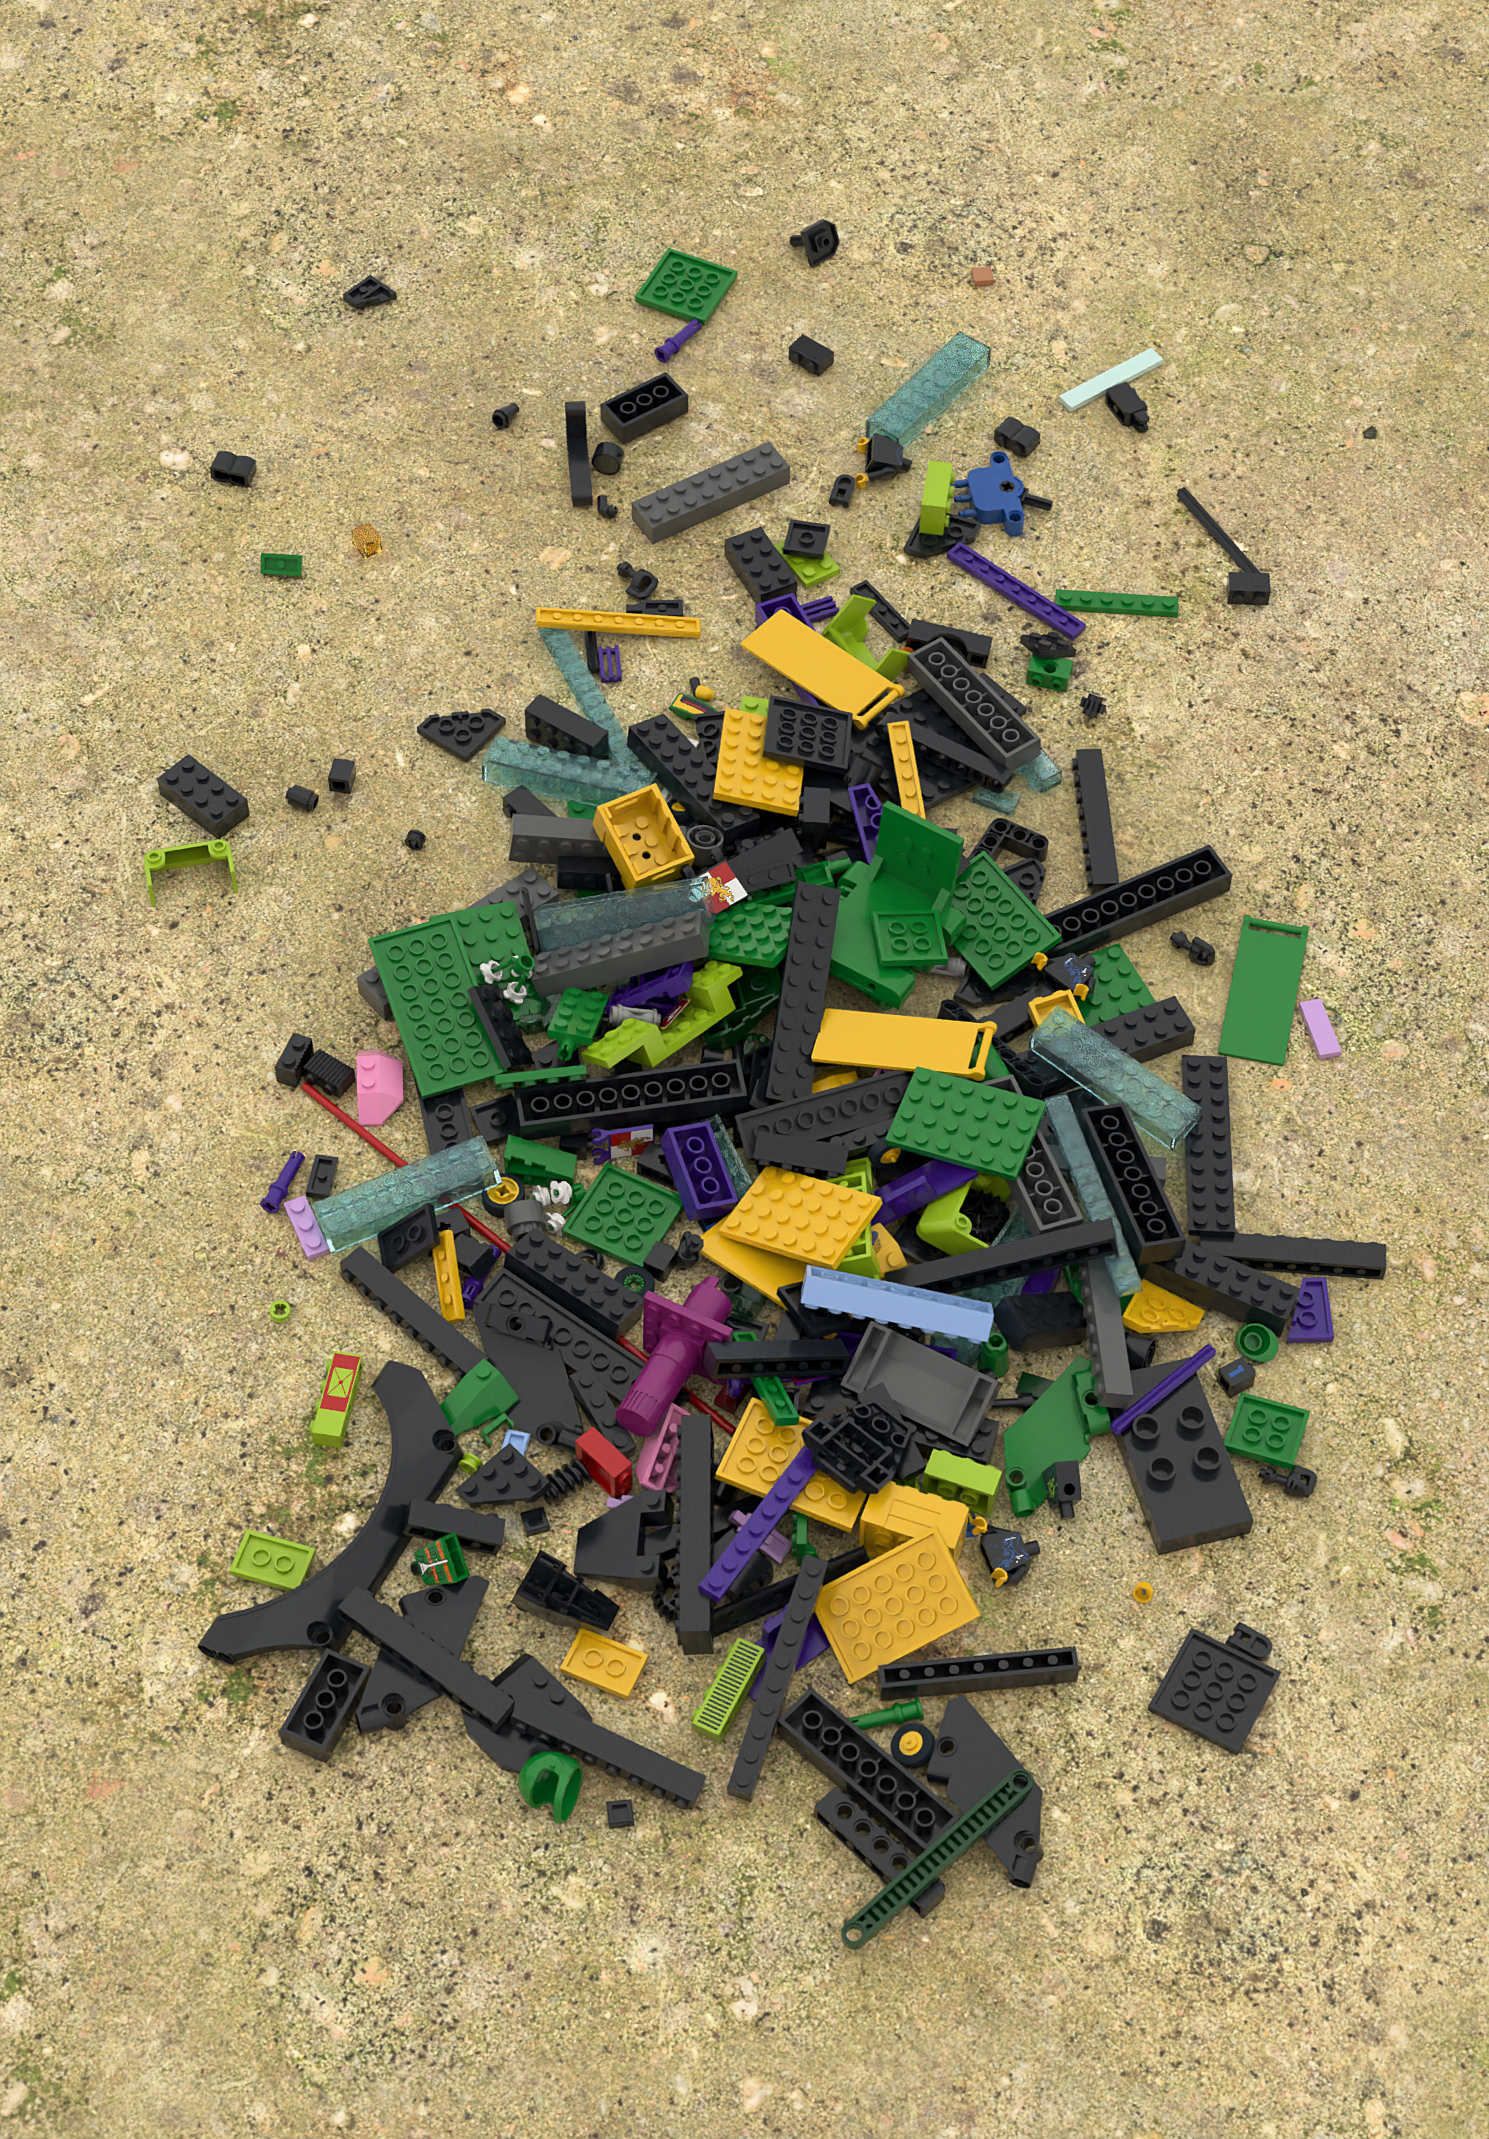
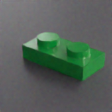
M261 553L260 574L302 576L303 555Z

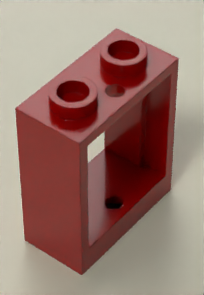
M591 1427L575 1440L576 1460H580L586 1466L591 1479L611 1498L618 1499L622 1495H627L632 1490V1463L600 1432Z

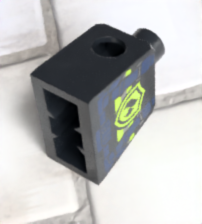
M1078 1460L1054 1462L1042 1472L1048 1504L1050 1508H1059L1061 1520L1075 1518L1073 1506L1082 1499Z

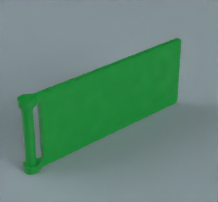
M1244 914L1218 1049L1219 1055L1284 1066L1309 926L1303 925L1299 927L1251 918V915ZM1252 926L1301 936L1299 939L1248 928Z

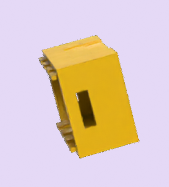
M656 783L597 807L592 825L601 842H604L622 876L621 881L630 898L683 877L680 873L683 865L688 863L692 867L695 857ZM639 835L641 839L636 841L632 836ZM648 853L650 858L644 859L642 854Z
M891 1481L878 1494L869 1495L860 1519L858 1547L864 1546L868 1557L875 1559L936 1526L957 1565L965 1544L969 1507H966V1504L953 1500L951 1502L943 1500L941 1496L928 1493V1495L921 1493L918 1489L909 1486L902 1487L896 1485V1482Z

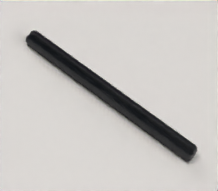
M1186 487L1178 489L1177 496L1238 566L1244 572L1261 573Z

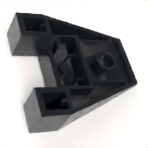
M667 1490L642 1491L579 1528L574 1574L641 1592L666 1590L668 1567L660 1555L643 1556L646 1527L672 1525L674 1502Z

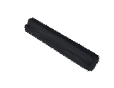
M584 631L588 672L590 674L598 673L599 662L596 631Z

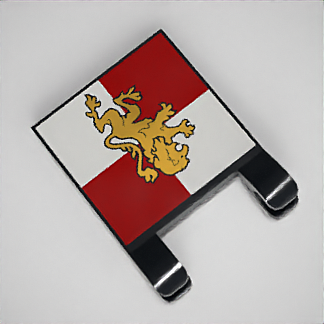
M719 847L711 849L710 857L716 865L695 876L692 867L688 863L683 865L680 870L681 875L688 881L711 918L749 896L725 860Z

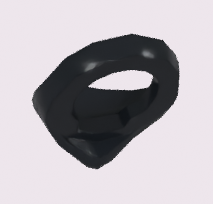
M586 1249L576 1254L582 1259L590 1258L596 1260L595 1267L600 1271L605 1266L602 1254L596 1249Z

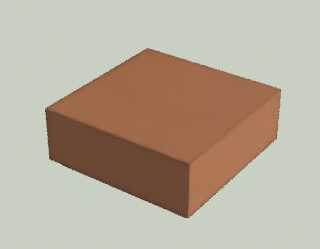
M991 266L972 268L971 273L974 286L993 285L994 278Z

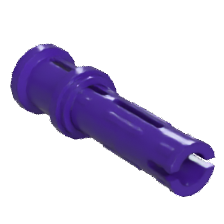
M692 319L674 337L667 338L662 346L654 350L656 358L662 363L668 362L670 356L677 354L680 351V346L702 328L701 323L695 327L694 325L699 321Z
M292 1151L278 1179L270 1184L267 1196L262 1198L260 1206L265 1211L272 1214L279 1212V1205L288 1196V1187L305 1160V1156L301 1152L296 1154V1151Z
M490 1245L494 1250L493 1255L497 1260L501 1256L502 1251L498 1247ZM490 1267V1270H487V1273H484L480 1280L471 1276L464 1281V1287L461 1292L465 1309H472L474 1307V1300L484 1290L483 1283L493 1267Z

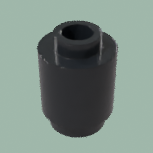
M295 784L287 790L286 799L291 806L305 811H314L319 801V795L315 794L313 790Z

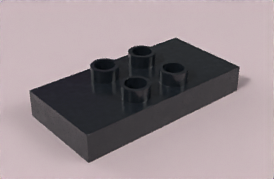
M1189 1358L1130 1371L1133 1397L1126 1409L1107 1407L1110 1422L1119 1417ZM1195 1372L1149 1411L1136 1417L1133 1424L1121 1434L1116 1435L1113 1432L1158 1555L1250 1534L1253 1524V1517L1197 1372Z

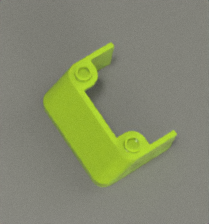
M853 594L821 635L889 681H893L908 664V655L911 653L890 648L879 662L876 661L863 642L869 631V624L864 617L876 604V601Z
M224 839L148 851L144 856L143 860L152 907L156 906L151 878L152 872L228 860L233 891L238 893L230 844Z
M978 1171V1177L927 1203L916 1227L918 1236L951 1256L989 1247L986 1243L969 1235L972 1229L971 1221L968 1217L961 1214L959 1210L969 1188L974 1189L978 1193L983 1188L985 1194L992 1191L993 1197L999 1195L1001 1198L1000 1202L1005 1201L1011 1193L1005 1178Z

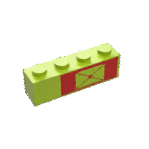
M334 1351L332 1360L328 1359L326 1365L327 1379L322 1380L320 1388L322 1397L321 1400L316 1401L315 1405L316 1419L311 1421L309 1434L312 1435L314 1444L342 1448L363 1371L362 1355Z

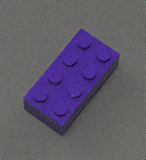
M709 1121L668 1128L661 1138L660 1144L689 1222L731 1213L739 1201Z

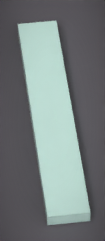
M1150 348L1059 396V402L1072 412L1105 395L1106 389L1126 381L1130 382L1162 365L1163 358Z

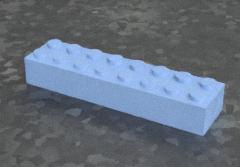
M811 1265L806 1266L801 1288V1303H804L805 1307L811 1309L823 1307L828 1308L829 1312L835 1314L847 1312L851 1313L852 1317L858 1319H865V1316L875 1318L874 1321L882 1324H888L889 1321L895 1322L902 1328L911 1329L914 1326L930 1334H934L937 1331L944 1333L949 1338L966 1337L968 1341L973 1343L988 1342L994 1316L992 1303Z

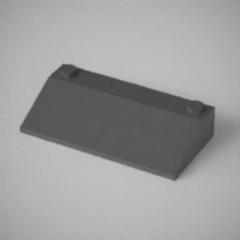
M872 1320L840 1384L860 1394L883 1382L899 1414L967 1447L993 1406L1003 1383Z

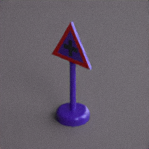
M830 1375L778 1378L781 1383L793 1382L795 1386L830 1378ZM727 1378L729 1397L738 1398L741 1394L742 1384H752L751 1379Z

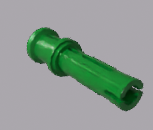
M915 1698L913 1702L904 1704L897 1702L892 1705V1708L851 1718L848 1717V1719L860 1730H866L895 1722L897 1725H903L905 1721L913 1719L924 1720L920 1699Z

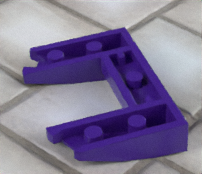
M693 960L669 966L665 975L639 987L638 977H629L628 986L626 984L621 987L615 986L605 1008L607 1015L609 1016L611 1006H617V1004L635 1008L645 1004L652 997L659 998L663 996L666 992L670 998H673L690 990L693 979Z

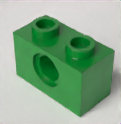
M1032 653L1027 670L1026 684L1067 692L1072 675L1073 660L1038 658Z

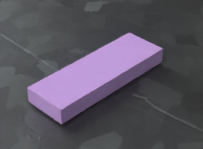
M1321 998L1300 1002L1299 1009L1319 1060L1341 1056V1048Z

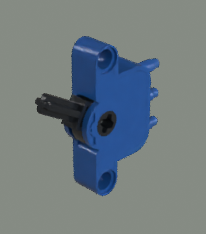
M996 451L991 454L989 467L973 469L968 473L967 479L956 480L955 484H951L955 488L966 487L967 494L955 496L954 502H969L971 508L958 511V516L964 518L973 517L975 521L981 522L982 525L1003 523L1005 532L1014 537L1021 535L1023 532L1024 505L1046 511H1051L1053 506L1052 500L1028 494L1029 488H1025L1022 481L1012 475L1009 458L1002 451Z

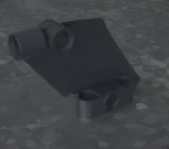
M483 1301L472 1309L486 1356L489 1357V1363L503 1375L519 1397V1401L505 1414L514 1422V1426L534 1436L540 1444L576 1454L575 1440L584 1434V1429L575 1396L568 1386L570 1378L559 1348L547 1345L554 1322ZM520 1318L522 1320V1327L517 1330L515 1322ZM550 1428L553 1432V1436L548 1441L545 1437V1433Z
M475 1575L456 1583L443 1584L405 1595L398 1603L403 1615L400 1618L405 1617L410 1620L415 1629L421 1633H428L437 1645L447 1647L454 1657L459 1660L490 1581ZM380 1649L359 1708L355 1709L359 1732L361 1735L382 1730L385 1726L392 1731L400 1730L406 1725V1716L443 1696V1694Z
M962 1694L947 1703L927 1769V1782L947 1786L946 1795L961 1813L965 1815L1013 1770L1025 1768ZM949 1749H953L951 1753L945 1754ZM1017 1777L1013 1784L1021 1789L1026 1787L1028 1782L1023 1777ZM1034 1779L1030 1794L1016 1808H1013L1011 1813L1006 1815L1001 1822L999 1821L995 1828H992L987 1835L982 1837L1008 1870L1007 1878L1009 1882L1014 1886L1025 1889L1031 1888L1037 1863L1044 1856V1850L1040 1844L1043 1791ZM1029 1846H1035L1032 1850L1025 1851Z

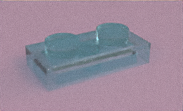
M978 786L972 802L1012 816L1020 802V795L1005 790L997 794Z

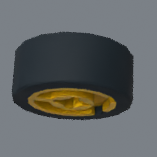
M498 1173L489 1177L482 1186L481 1195L484 1209L492 1216L505 1218L503 1210L507 1205L525 1200V1188L522 1181L517 1176L509 1173Z

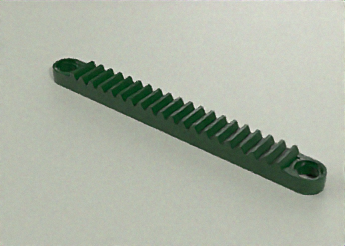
M1020 1768L1008 1774L847 1921L841 1930V1939L844 1946L852 1950L860 1949L873 1937H876L880 1930H884L888 1923H891L896 1916H899L903 1909L905 1910L910 1903L915 1901L916 1897L921 1896L923 1891L928 1889L933 1882H936L940 1875H943L955 1862H958L960 1857L965 1855L970 1848H973L976 1842H979L984 1835H987L992 1828H995L997 1823L1001 1822L1006 1815H1009L1012 1809L1016 1808L1032 1791L1033 1776L1026 1769ZM1017 1777H1023L1027 1780L1028 1784L1020 1789L1015 1787L1013 1781ZM851 1929L859 1930L862 1934L861 1938L857 1941L849 1940L847 1938L848 1931Z

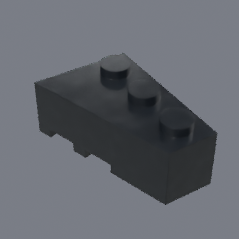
M772 1040L741 1057L740 1064L747 1092V1111L735 1112L738 1115L774 1104V1101L764 1099Z

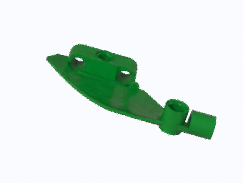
M1079 1355L1041 1397L1004 1432L1005 1487L1008 1490L1013 1513L1016 1518H1028L1035 1515V1510L1047 1499L1042 1475L1044 1470L1054 1462L1078 1460V1463H1080L1091 1451L1089 1437L1112 1432L1107 1407L1099 1406L1098 1398L1094 1395L1095 1377L1091 1374L1092 1361ZM1094 1399L1097 1401V1404L1088 1405L1086 1401ZM1012 1477H1020L1022 1481L1020 1483H1012L1010 1479Z

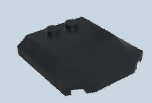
M524 1653L492 1680L496 1688L500 1691L505 1690L512 1695L515 1701L514 1710L525 1690L593 1722L591 1715L584 1705L530 1654ZM460 1707L468 1737L501 1770L520 1773L526 1761L539 1752L560 1751L558 1747L550 1743L545 1745L539 1742L535 1736L529 1733L522 1734L516 1731L510 1725L512 1713L500 1728L493 1732Z

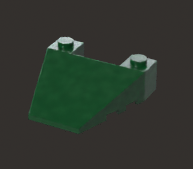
M728 961L727 964L740 967L743 973L741 977L727 986L736 1009L703 1032L709 1048L724 1051L736 1046L778 1004L782 980L778 964L774 968ZM705 964L694 967L693 973L704 968Z

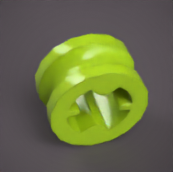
M278 1300L270 1305V1318L275 1323H284L290 1318L291 1311L287 1302ZM280 1309L281 1311L284 1309V1314L280 1315L279 1313L276 1315V1310Z
M465 1453L463 1455L464 1460H460L458 1463L460 1469L469 1475H473L483 1465L482 1461L471 1453Z

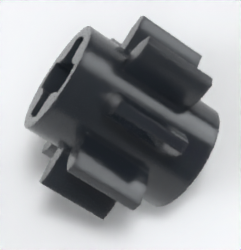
M1090 693L1088 698L1082 697L1079 704L1080 707H1083V714L1097 718L1098 713L1103 715L1107 705L1102 704L1104 698Z

